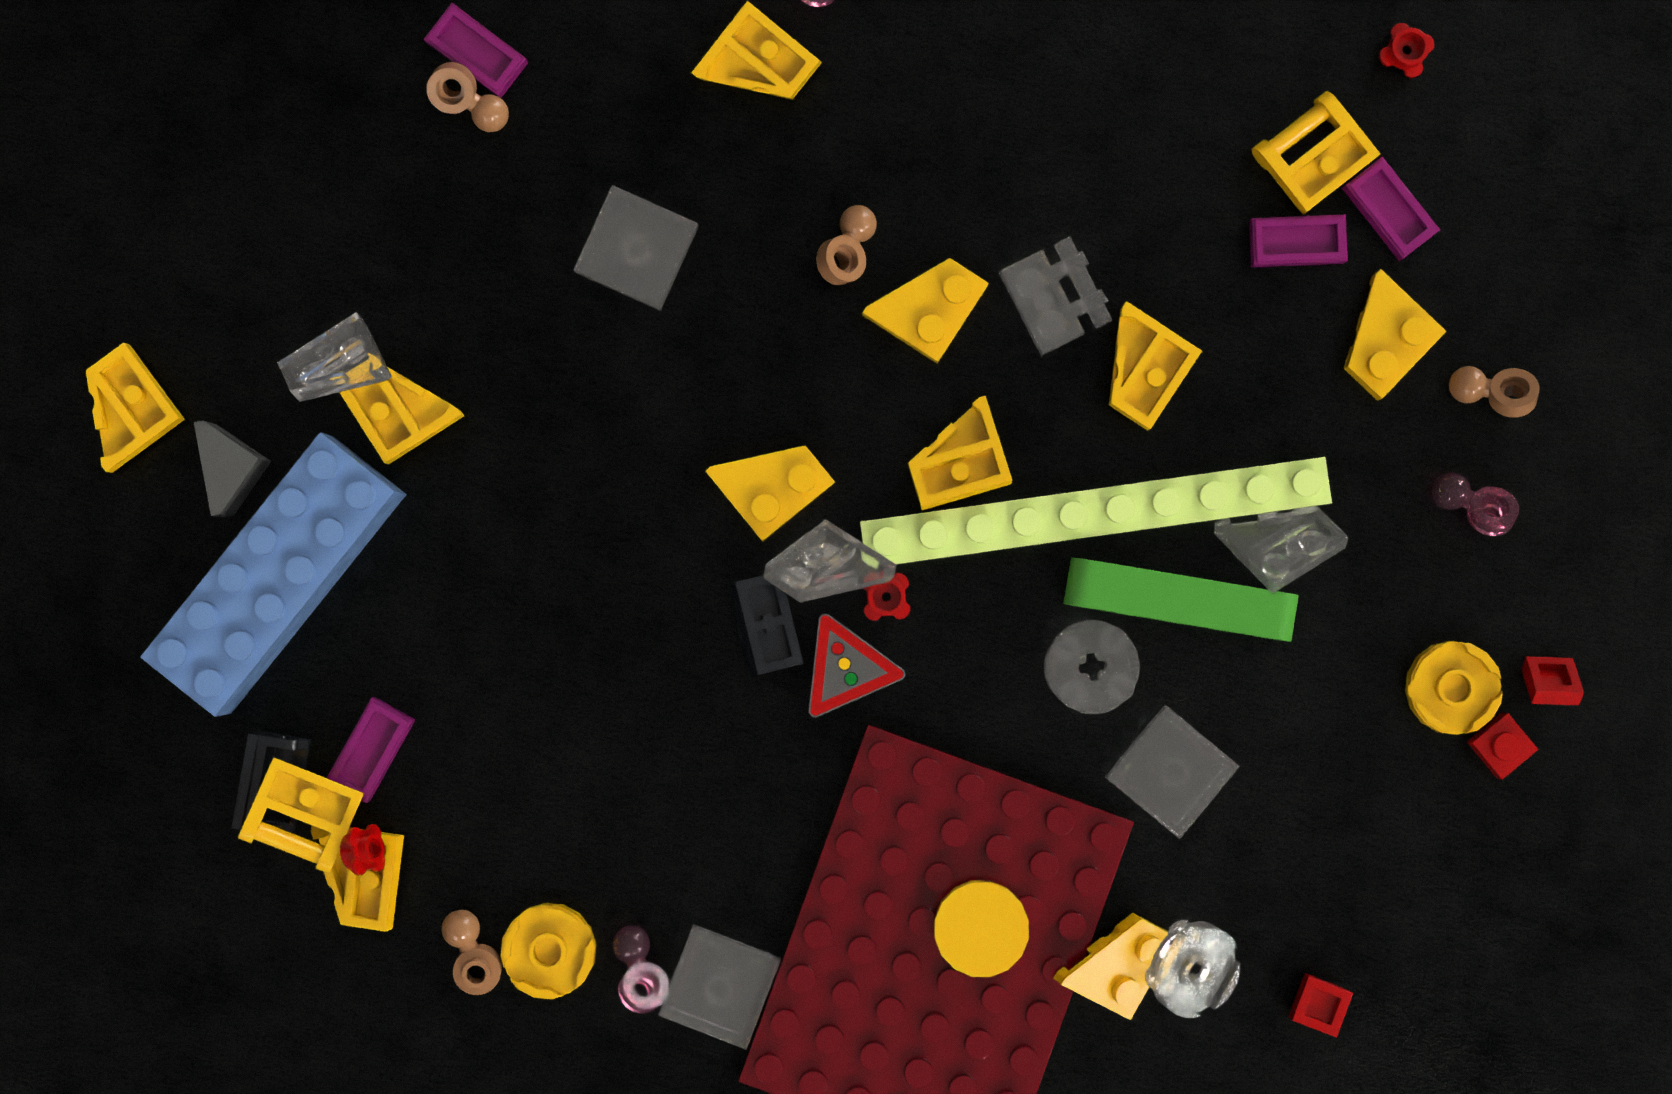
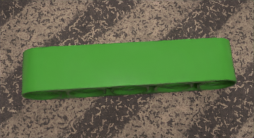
M1071 558L1063 604L1291 642L1299 595L1088 559Z

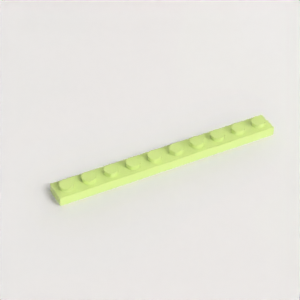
M1320 457L861 521L860 526L866 568L1325 505L1331 504L1332 499L1326 458Z

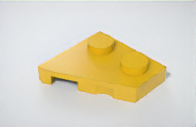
M1382 269L1371 277L1369 283L1371 288L1365 308L1360 313L1355 329L1356 337L1354 344L1349 349L1344 369L1377 401L1382 399L1446 332Z
M123 342L86 370L89 393L94 398L92 412L95 429L100 430L104 457H100L101 466L105 472L113 473L185 420L130 344Z

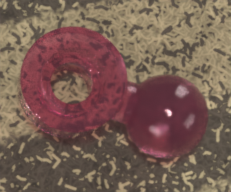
M1450 472L1439 476L1432 487L1433 498L1440 507L1448 510H1455L1461 507L1467 509V519L1471 526L1485 535L1500 536L1509 532L1519 514V504L1511 493L1499 487H1484L1474 492L1471 490L1468 480L1458 473Z
M637 926L623 927L616 933L612 943L615 956L620 961L627 963L629 969L624 973L619 982V996L622 1003L629 1010L641 1014L649 1013L659 1007L667 998L669 981L667 975L659 966L646 962L645 957L650 949V940L647 933ZM636 983L646 986L648 990L647 997H641L636 993Z

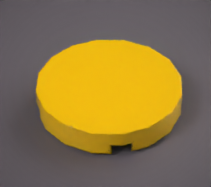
M1454 641L1431 645L1420 653L1407 672L1405 687L1409 707L1421 723L1436 732L1455 735L1478 731L1491 721L1501 704L1503 691H1500V679L1502 678L1499 667L1489 654L1473 644Z
M971 880L954 887L941 900L934 918V938L941 956L955 970L971 977H992L1009 970L1022 957L1029 940V920L1021 901L1007 887L991 881Z
M542 903L527 908L510 923L502 938L500 957L503 967L517 989L533 998L555 999L571 993L584 983L595 963L596 942L590 925L580 913L564 904Z

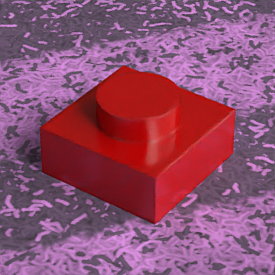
M1526 656L1521 670L1531 704H1580L1584 691L1573 658Z
M1505 712L1498 715L1467 741L1498 779H1504L1539 750L1510 714Z
M1304 973L1288 1017L1292 1021L1337 1038L1353 992Z

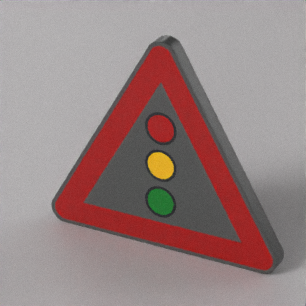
M822 614L819 617L809 703V714L812 717H819L904 679L905 671L840 622L829 614Z

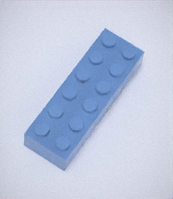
M320 432L141 655V658L214 717L232 714L407 494L334 436Z

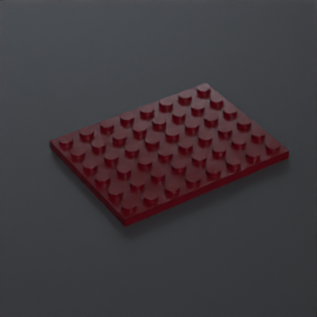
M868 724L740 1074L739 1082L771 1094H1037L1073 994L1072 990L1062 986L1053 977L1062 967L1070 970L1086 958L1087 948L1091 944L1134 822ZM971 880L991 881L1007 887L1021 901L1029 920V940L1022 957L1009 970L992 977H971L955 970L941 956L934 938V918L941 900L954 887Z

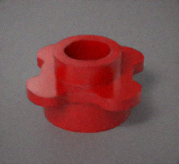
M1398 23L1390 30L1391 40L1388 46L1380 51L1379 60L1384 66L1389 67L1393 65L1403 70L1406 77L1414 78L1422 73V62L1428 53L1434 49V40L1420 29L1409 28L1405 23ZM1403 47H1409L1411 50L1410 54H1404Z
M895 573L891 578H879L877 575L871 574L864 579L862 586L867 592L868 603L864 607V614L868 619L877 621L881 616H894L896 619L907 617L910 612V605L906 602L905 590L909 586V581L905 575ZM885 592L891 595V599L887 602L882 600V594Z
M376 824L368 825L365 830H360L358 827L351 828L341 841L340 856L342 862L355 875H363L367 869H372L374 872L381 871L385 865V846L381 838V830Z

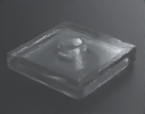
M612 185L576 263L574 272L661 311L699 225L690 219Z
M1164 705L1105 778L1180 839L1240 766L1173 710Z
M693 924L659 1016L747 1049L781 958Z

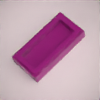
M453 3L449 5L424 38V41L450 62L459 63L468 68L479 84L502 98L528 64L524 56Z
M1383 157L1342 188L1399 261L1440 231Z
M1346 214L1252 218L1249 221L1251 267L1344 264L1348 261Z
M372 697L328 774L327 779L364 793L361 800L365 803L370 802L414 724L415 719L380 699Z

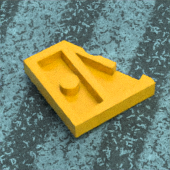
M747 1L691 73L701 80L793 100L822 62Z
M949 258L868 305L862 312V315L935 363H938L989 283Z
M1126 301L1121 307L1119 314L1109 406L1147 431L1150 430L1202 350Z
M375 359L334 384L379 456L388 465L464 417L460 409Z
M986 396L979 397L974 401L972 407L954 424H949L929 447L923 448L908 462V468L922 511L1012 484V477Z
M806 445L711 466L706 470L707 474L762 541L767 539L835 483Z
M313 825L311 826L313 840L319 839L320 844L325 846L330 832ZM381 832V838L385 846V865L381 871L377 872L367 869L363 875H355L352 870L343 864L339 850L329 874L325 872L324 874L328 886L332 888L335 894L334 905L341 925L384 932L393 929L404 835Z
M1131 913L1115 926L1110 935L1099 938L1087 948L1090 955L1070 970L1062 967L1053 978L1062 986L1131 1020L1177 937L1137 914Z

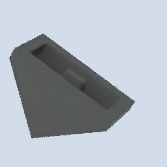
M206 421L194 422L211 516L223 518L234 516L271 461L217 424Z

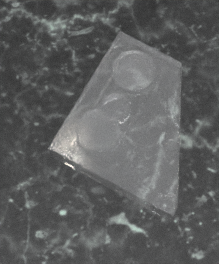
M357 312L277 362L290 392L299 402L384 382L392 377L366 323Z
M1318 506L1297 508L1289 513L1277 511L1258 514L1257 521L1231 524L1230 518L1220 519L1215 522L1214 534L1272 594L1346 548L1348 536Z
M825 519L765 565L764 579L801 603L890 582L894 578L896 564Z

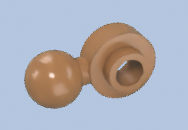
M448 62L441 64L433 71L427 83V95L431 103L438 110L449 114H456L467 109L471 112L474 124L485 132H496L506 125L509 117L506 103L496 95L487 94L480 96L477 94L475 77L468 68L459 63ZM454 79L458 81L461 85V90H450L446 85V80Z
M854 205L847 208L840 218V230L843 235L825 241L818 249L816 257L818 270L822 277L831 284L844 285L855 281L862 276L865 270L866 255L860 242L870 239L877 227L874 213L866 206ZM834 256L839 260V268L835 263Z
M1464 366L1457 369L1449 380L1450 393L1457 401L1474 403L1482 397H1486L1491 407L1497 413L1506 417H1522L1529 414L1537 404L1540 389L1537 379L1530 372L1518 368L1502 370L1493 379H1487L1480 369L1473 366ZM1508 396H1515V397H1517L1518 399H1512V398H1509Z
M455 910L449 913L442 923L443 938L449 945L459 948L460 951L453 967L454 980L457 986L468 994H485L497 985L502 972V960L498 952L486 944H477L476 939L480 932L477 917L467 910ZM475 965L480 966L485 970V976L474 978L469 974L468 969Z

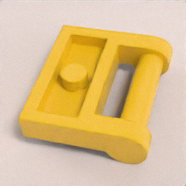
M1325 91L1314 100L1315 106L1270 141L1264 139L1252 148V154L1257 162L1272 175L1302 215L1380 155V152L1350 114L1329 91ZM1324 121L1330 122L1336 130L1290 166L1281 157L1283 153Z
M273 757L238 839L251 844L253 839L316 863L315 869L329 874L340 850L341 841L347 834L364 793ZM267 808L330 832L325 846L262 822Z

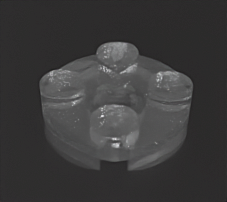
M1083 620L1066 626L1054 638L1044 659V674L1050 691L1064 705L1085 714L1106 713L1117 708L1125 700H1128L1133 695L1140 673L1139 657L1133 642L1122 629L1099 620ZM1094 653L1096 660L1104 662V670L1099 671L1098 679L1090 681L1087 673H1080L1079 664L1085 663L1086 655Z
M1186 920L1177 921L1172 924L1168 935L1158 946L1151 965L1146 971L1145 981L1153 989L1157 1000L1173 1013L1185 1018L1199 1017L1201 1015L1197 1012L1203 1011L1209 1006L1214 1010L1217 1009L1232 994L1240 975V962L1235 959L1233 948H1237L1236 943L1229 934L1209 922L1196 921L1189 923ZM1197 962L1201 966L1200 972L1189 975L1191 967Z

